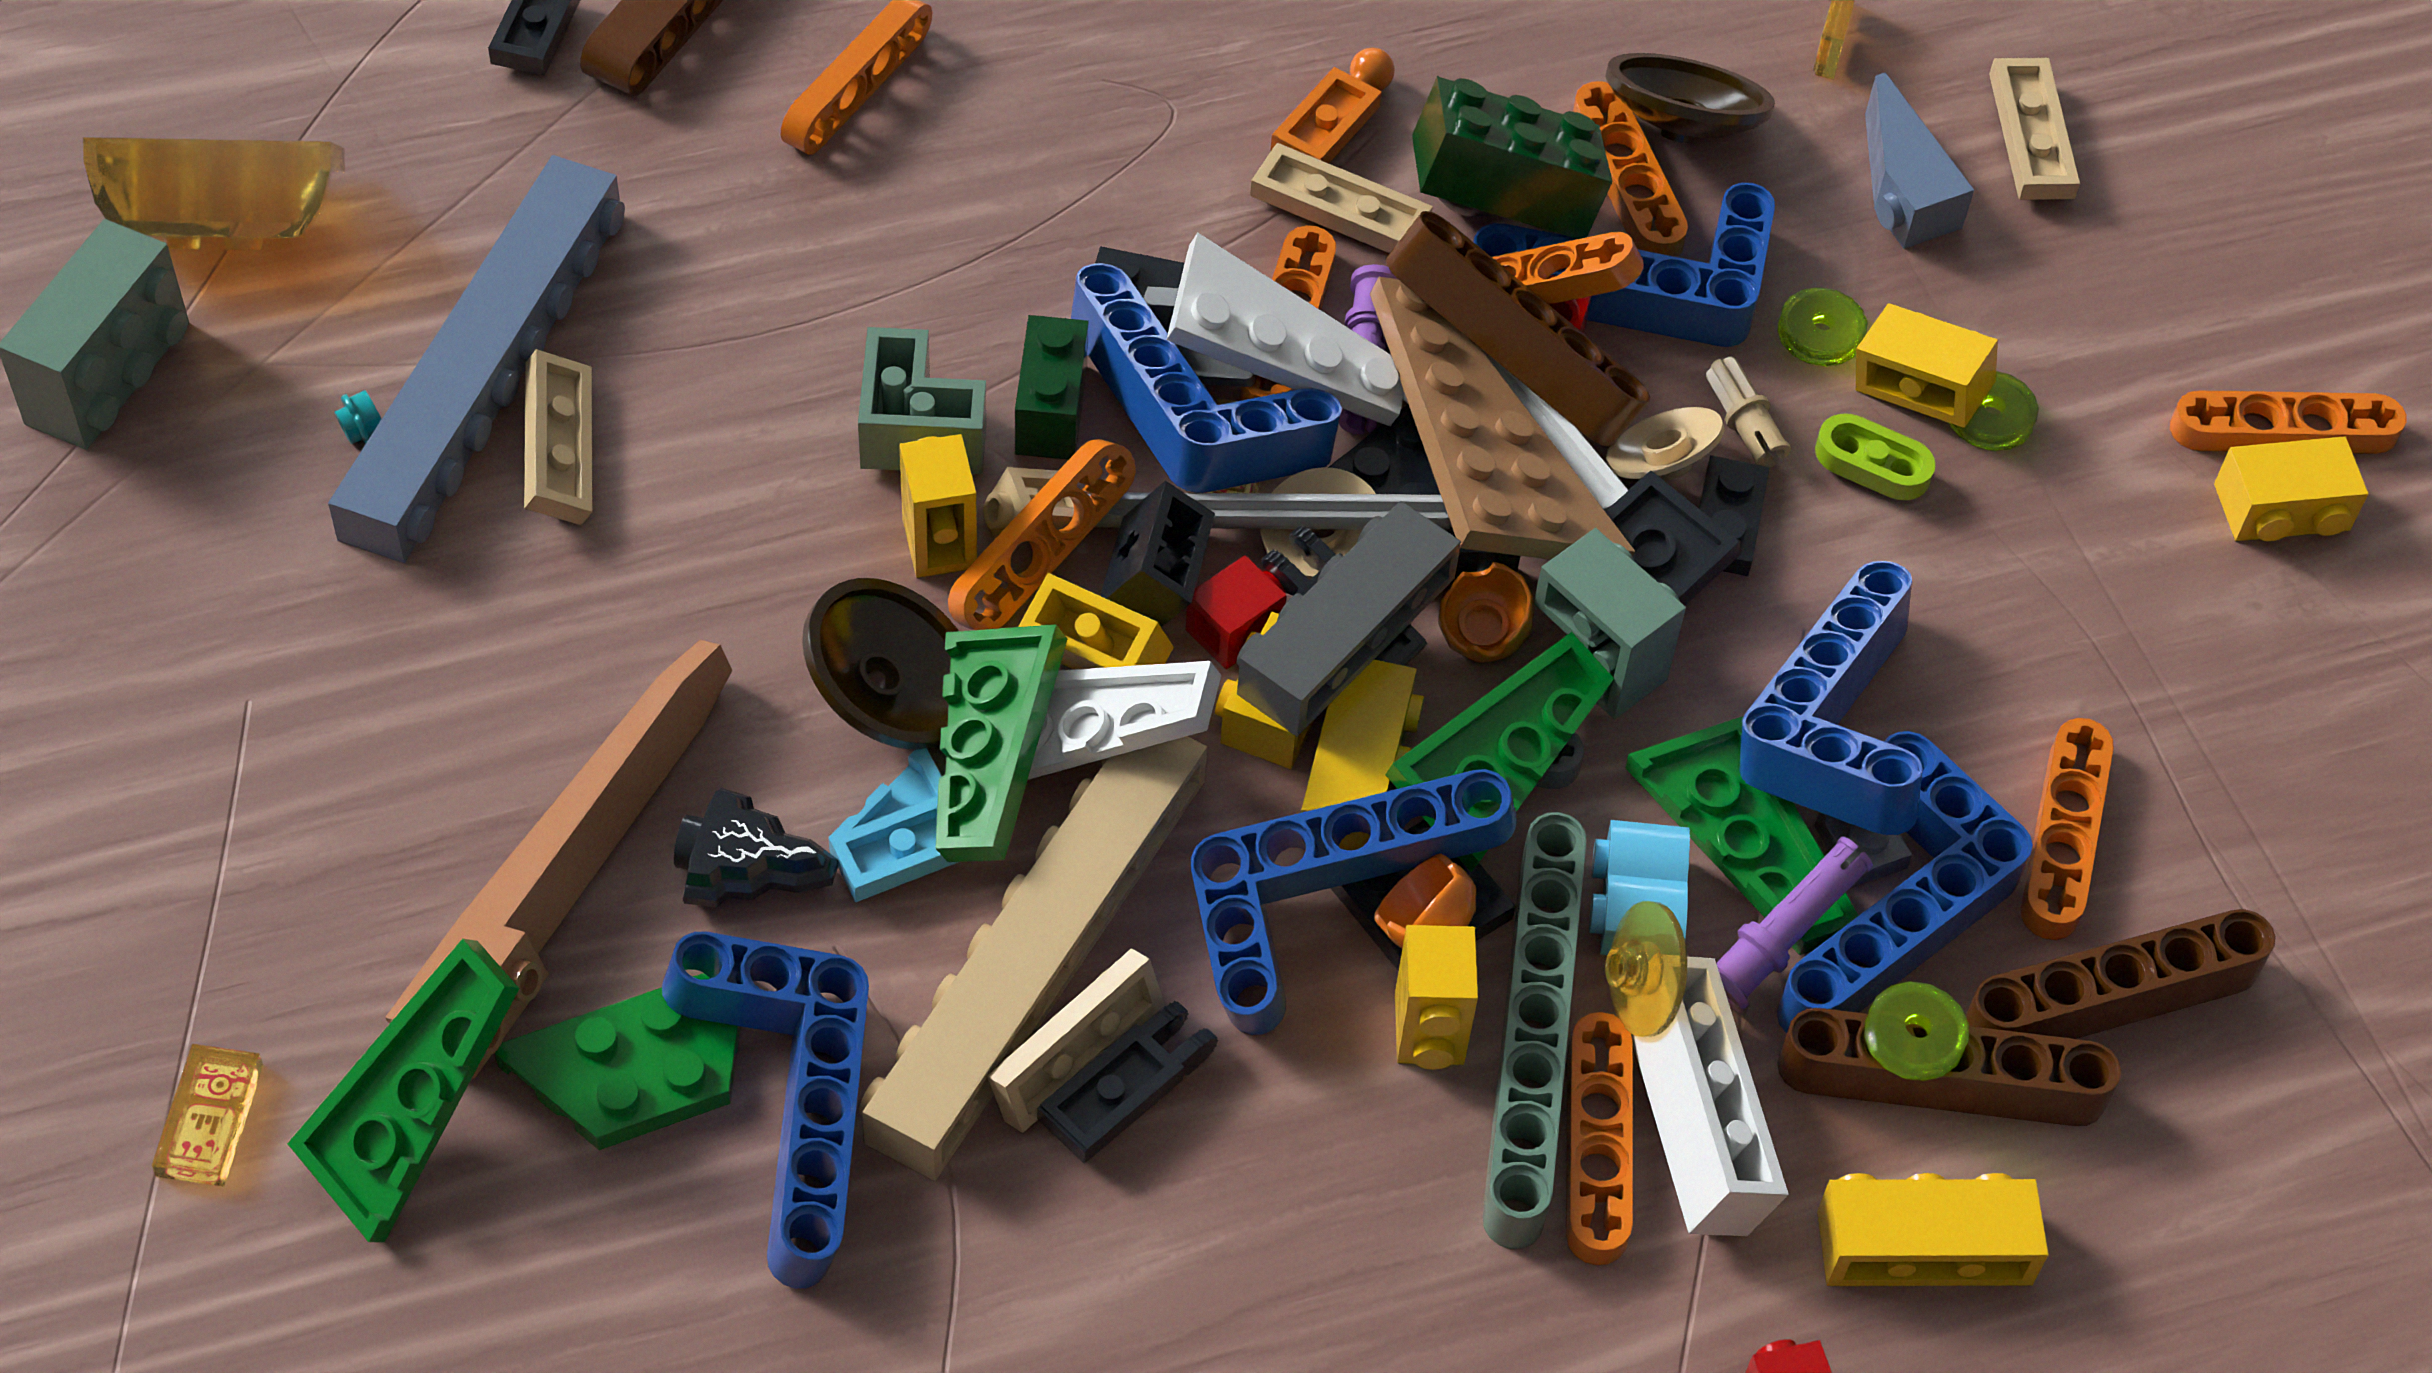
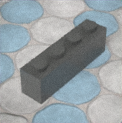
M1402 501L1396 504L1383 518L1380 516L1373 517L1360 533L1357 544L1344 556L1340 554L1333 556L1322 569L1317 583L1304 596L1300 593L1292 596L1282 608L1277 622L1264 635L1256 633L1247 640L1237 657V665H1239L1237 695L1298 737L1455 579L1461 541Z

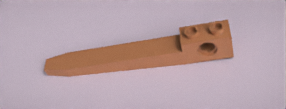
M699 640L655 679L460 915L385 1018L389 1024L462 938L478 941L520 989L472 1078L475 1079L490 1056L500 1047L505 1035L528 1003L538 994L541 985L548 977L549 973L538 955L704 725L733 671L720 644Z

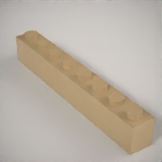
M1186 736L1102 759V768L1093 780L1085 778L1079 784L1070 802V814L1060 828L1053 825L1047 830L1038 846L1036 863L1027 876L1018 874L1012 880L1002 901L1003 910L993 925L984 923L978 929L968 948V961L957 976L952 973L948 974L939 985L932 1001L933 1011L922 1027L913 1025L904 1035L896 1053L897 1063L886 1079L877 1077L866 1090L859 1107V1113L863 1115L864 1142L866 1145L933 1181L937 1180L994 1095L987 1075L1036 1033L1204 784L1208 746Z

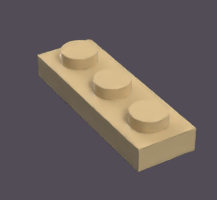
M1994 58L1989 75L2019 200L2075 199L2080 181L2049 58Z
M1276 143L1251 180L1250 196L1388 253L1393 250L1421 212H1432L1433 206L1279 143Z
M536 349L525 363L524 509L582 525L592 513V367Z
M1131 948L987 1075L1006 1123L1022 1133L1025 1132L1038 1120L1037 1108L1045 1099L1135 1024L1142 1026L1165 1006L1149 958Z

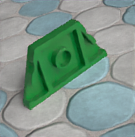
M704 973L693 976L700 980L710 979ZM661 987L502 1042L497 1051L494 1052V1055L501 1070L507 1075L512 1071L536 1091L537 1099L556 1115L570 1119L575 1125L577 1133L598 1150H602L729 1105L731 1103L734 1082L735 1054L738 1052L741 1026L680 1015L667 1005L663 998Z

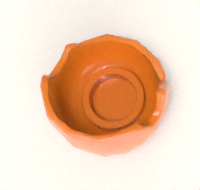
M1494 562L1488 569L1483 571L1462 572L1453 582L1451 589L1445 593L1440 601L1439 628L1449 648L1472 661L1485 663L1507 658L1522 646L1532 632L1535 611L1533 596L1524 577L1504 564Z
M1441 853L1435 854L1417 865L1399 880L1383 898L1375 912L1374 920L1397 946L1403 948L1406 925L1468 926L1476 912V886L1466 871L1459 865L1453 863L1446 855Z

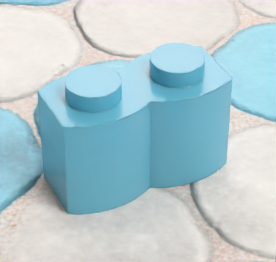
M1611 820L1607 840L1595 839L1592 878L1603 879V894H1592L1589 933L1601 934L1600 955L1653 960L1657 954L1682 955L1686 938L1688 909L1689 827Z

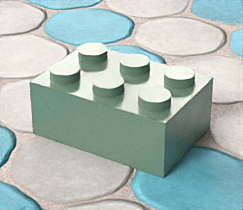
M103 219L0 341V357L25 425L87 450L102 431L109 429L113 425L119 409L136 388L146 384L154 366L169 347L176 345L182 339L189 324V319L167 243Z

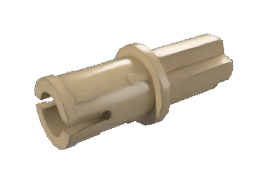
M1730 356L1723 360L1718 359L1711 364V368L1706 372V378L1727 412L1724 420L1728 428L1738 431L1756 465L1765 467L1777 465L1766 447V443L1772 452L1776 451L1782 461L1790 454L1791 447L1783 438L1768 412L1770 403L1767 397L1757 394L1736 358Z

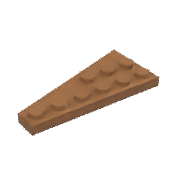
M1379 276L1370 292V297L1454 534L1461 541L1460 548L1551 560L1596 527L1613 543L1625 547L1633 557L1635 550L1481 348L1401 281Z

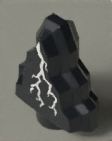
M720 788L715 792L708 804L704 818L692 815L684 816L678 830L674 848L675 867L688 870L683 893L684 904L718 907L727 898L754 900L771 888L799 893L832 886L839 866L838 859L812 839L785 833L778 816L754 809L750 796Z

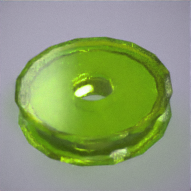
M1817 287L1803 289L1789 297L1782 306L1777 332L1782 345L1793 356L1809 364L1832 366L1843 364L1856 356V348L1866 335L1868 321L1863 309L1853 298L1838 290ZM1822 323L1829 326L1831 329L1822 330L1817 328L1814 324Z
M1996 371V382L1966 427L1963 428L1951 423L1950 426L1960 438L1975 447L1991 451L2010 450L2023 444L2033 433L2039 407L2034 393L2024 382L2010 374ZM1984 407H1994L2001 413H1990Z
M1909 981L1891 985L1876 996L1865 1020L1864 1038L1871 1055L1886 1070L1904 1079L1926 1081L1943 1077L1957 1066L1969 1041V1023L1962 1007L1947 992L1931 984ZM1917 1024L1926 1030L1928 1036L1923 1038L1914 1037L1906 1030L1905 1026Z

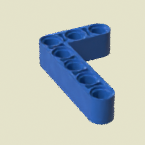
M1743 182L1735 184L1726 190L1715 229L1709 263L1638 250L1644 265L1640 276L1625 288L1593 295L1587 320L1720 347H1732L1741 344L1747 339L1761 288L1775 210V202L1771 193L1760 185ZM1492 223L1479 229L1473 242L1488 255L1495 257L1577 239L1566 235L1510 224ZM1568 267L1560 269L1551 275L1558 276Z
M1098 263L1084 266L1078 271L1071 319L1089 320V358L1176 486L1190 492L1206 493L1295 475L1313 468H1324L1331 462L1342 410L1339 400L1332 394L1324 390L1307 388L1217 405L1175 343L1166 340L1168 333L1130 278L1121 269L1113 265Z
M1873 561L1859 568L1751 705L1742 720L1739 770L1742 779L1748 785L1883 835H1899L1915 826L1918 818L1923 770L1921 761L1915 754L1906 749L1847 729L1838 724L1907 632L1912 577L1905 567L1889 561Z
M1910 731L1897 732L1890 735L1884 742L1906 749L1915 754L1921 761L1923 770L1918 818L1915 826L1906 833L1934 859L1797 962L1790 970L1777 1010L1779 1025L1786 1034L1793 1018L1806 1009L1824 1008L1861 1012L2003 902L2017 888L2032 851L2033 844L2030 834L2022 824L1921 734ZM1990 856L1995 857V858H1998V859H2000L2001 861L1994 860V859L1991 858ZM1943 890L1953 892L1959 897L1949 895ZM1897 925L1906 926L1914 932L1905 931ZM1850 960L1862 962L1869 968L1856 966ZM1802 996L1814 997L1822 1002V1004L1810 1003Z
M1487 769L1472 770L1213 834L1203 839L1195 847L1191 856V872L1217 994L1231 1023L1241 1032L1249 1035H1262L1274 1030L1282 1021L1286 1012V997L1265 904L1414 868L1435 854L1441 853L1451 859L1492 849L1504 844L1513 835L1517 825L1516 810L1507 781L1498 773ZM1482 800H1491L1500 804L1499 810L1487 818H1476L1468 814L1470 808ZM1417 816H1427L1435 820L1434 825L1422 834L1413 835L1404 831L1405 825ZM1364 832L1370 835L1368 842L1357 850L1347 851L1339 848L1341 840L1348 834ZM1288 848L1305 850L1303 858L1292 866L1282 867L1274 864L1277 856ZM1234 863L1241 866L1238 874L1227 882L1217 883L1210 880L1212 873L1221 865ZM1238 924H1248L1254 927L1251 936L1240 944L1223 942L1226 932L1231 927ZM1257 985L1268 989L1265 998L1259 1004L1252 1007L1236 1005L1237 998L1244 989Z
M693 932L683 936L676 943L662 983V995L667 1005L676 1013L689 1018L792 1035L767 1261L772 1275L783 1285L794 1289L809 1288L818 1284L826 1275L838 1251L844 1232L869 992L868 976L861 965L853 959L842 955L712 932ZM685 970L701 971L710 979L700 980L694 978ZM754 981L769 983L777 991L760 989L754 984ZM821 993L836 995L843 1003L828 1001ZM814 1052L829 1054L837 1061V1064L821 1061L814 1055ZM806 1113L821 1114L830 1121L831 1125L814 1123L808 1118ZM809 1174L817 1177L824 1184L825 1188L807 1186L798 1175ZM791 1239H807L817 1247L819 1252L807 1253L801 1251L793 1244Z

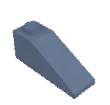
M1886 72L1876 75L1865 112L1874 209L1881 225L1885 229L1890 230L1903 249L1962 229L1974 189Z

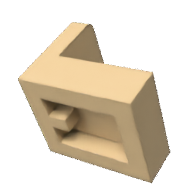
M1006 468L993 491L987 496L983 506L984 519L994 539L1059 470ZM1069 497L1062 498L1053 509L1052 521L1057 530L1066 527L1073 518L1074 505Z

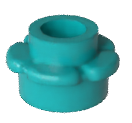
M366 390L351 397L344 394L341 396L344 407L335 411L334 414L351 445L362 439L364 444H366L382 418Z

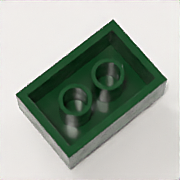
M1437 76L1412 134L1420 193L1576 239L1588 236L1613 182L1600 126L1595 124L1589 117L1573 111L1561 114L1541 108L1534 100L1521 95H1512L1508 98L1488 92L1483 86L1469 79L1459 78L1452 81Z

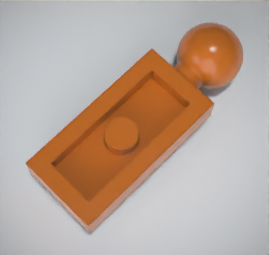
M1375 47L1359 51L1351 61L1350 75L1333 67L1272 134L1270 150L1272 151L1276 143H1279L1329 164L1380 108L1382 90L1390 85L1395 73L1394 63L1389 54Z

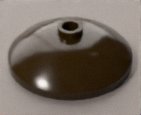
M1655 53L1622 54L1613 57L1608 62L1605 75L1614 94L1636 116L1653 126L1661 128V135L1663 137L1680 143H1692L1695 137L1723 138L1754 129L1771 118L1775 105L1773 96L1752 80L1718 66L1683 57Z
M856 578L843 581L828 589L809 611L804 623L802 636L806 666L825 702L849 726L880 743L913 750L928 749L940 745L941 728L948 727L949 704L943 698L944 675L950 674L951 657L945 651L946 632L959 631L957 627L938 607L925 597L891 581L876 578Z

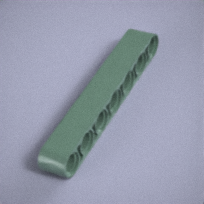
M1560 812L1543 814L1531 823L1527 833L1519 873L1482 1216L1483 1226L1489 1238L1498 1245L1509 1249H1523L1534 1244L1541 1236L1553 1194L1586 852V834L1580 822L1572 816ZM1544 852H1554L1562 857H1552ZM1537 907H1548L1558 913H1546ZM1542 963L1548 965L1553 970H1539L1531 964ZM1535 1020L1543 1023L1548 1028L1535 1029L1529 1027L1524 1021ZM1531 1079L1538 1082L1542 1087L1530 1089L1522 1086L1517 1080ZM1522 1138L1531 1141L1537 1148L1524 1150L1516 1147L1510 1140ZM1516 1199L1526 1203L1531 1210L1517 1212L1508 1208L1503 1202Z

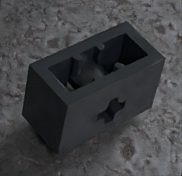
M1165 480L1123 516L1100 596L1158 622L1161 627L1192 603L1215 513Z

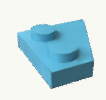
M927 748L914 750L908 756L909 766L889 786L882 783L866 799L864 808L858 814L848 817L828 837L829 851L838 859V869L855 902L958 863L947 862L935 849L939 778L942 776Z

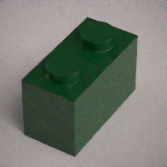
M1028 315L1015 404V455L1069 460L1076 453L1088 366L1089 320Z

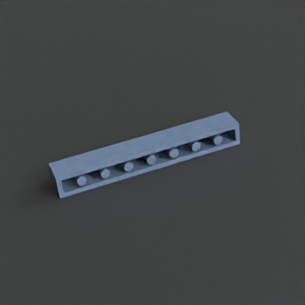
M555 155L550 157L329 500L328 506L337 541L405 563L416 544L427 540L433 529L435 514L446 496L452 497L457 492L467 462L474 451L479 452L485 447L495 417L502 406L508 407L513 402L518 391L519 379L525 371L526 361L536 349L544 350L548 332L556 319L562 320L567 315L572 303L573 292L583 277H589L593 273L597 265L599 250L609 235L614 236L619 231L624 219L625 205L620 201L617 175Z

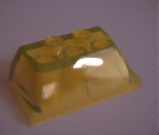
M83 137V162L94 202L105 219L152 238H164L168 249L201 250V239H225V250L262 251V240H294L304 237L324 208L332 172H345V148L332 142Z

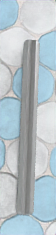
M1126 492L1095 527L1120 528L1123 516L1150 493ZM1185 493L1215 513L1211 528L1296 529L1302 525L1308 529L1363 530L1373 517L1380 516L1383 518L1400 501L1446 531L1452 526L1441 495Z

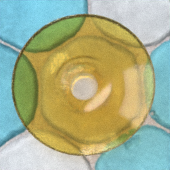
M1656 901L1639 902L1624 914L1615 931L1605 963V974L1609 983L1614 1011L1624 1028L1631 1034L1640 1037L1657 1036L1670 1026L1681 1006L1687 981V950L1683 931L1674 913L1666 905Z

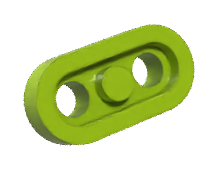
M1837 414L1825 420L1820 428L1815 445L1816 457L1827 470L1897 500H1912L1922 496L1928 490L1935 471L1934 456L1925 445L1854 414Z

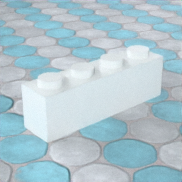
M1657 954L1619 999L1627 1026L1631 1032L1634 1050L1689 1234L1748 1236L1789 1194L1715 958Z

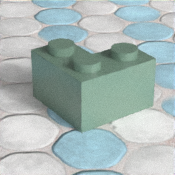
M867 327L858 416L860 469L900 470V443L918 441L931 436L945 437L962 434L971 474H983L986 439V380L930 378L929 330Z
M1596 527L1541 567L1534 605L1565 633L1573 632L1613 676L1614 680L1596 703L1615 720L1668 680L1686 607L1680 602L1676 593L1669 586L1658 583L1635 563L1632 555L1625 547L1613 543Z

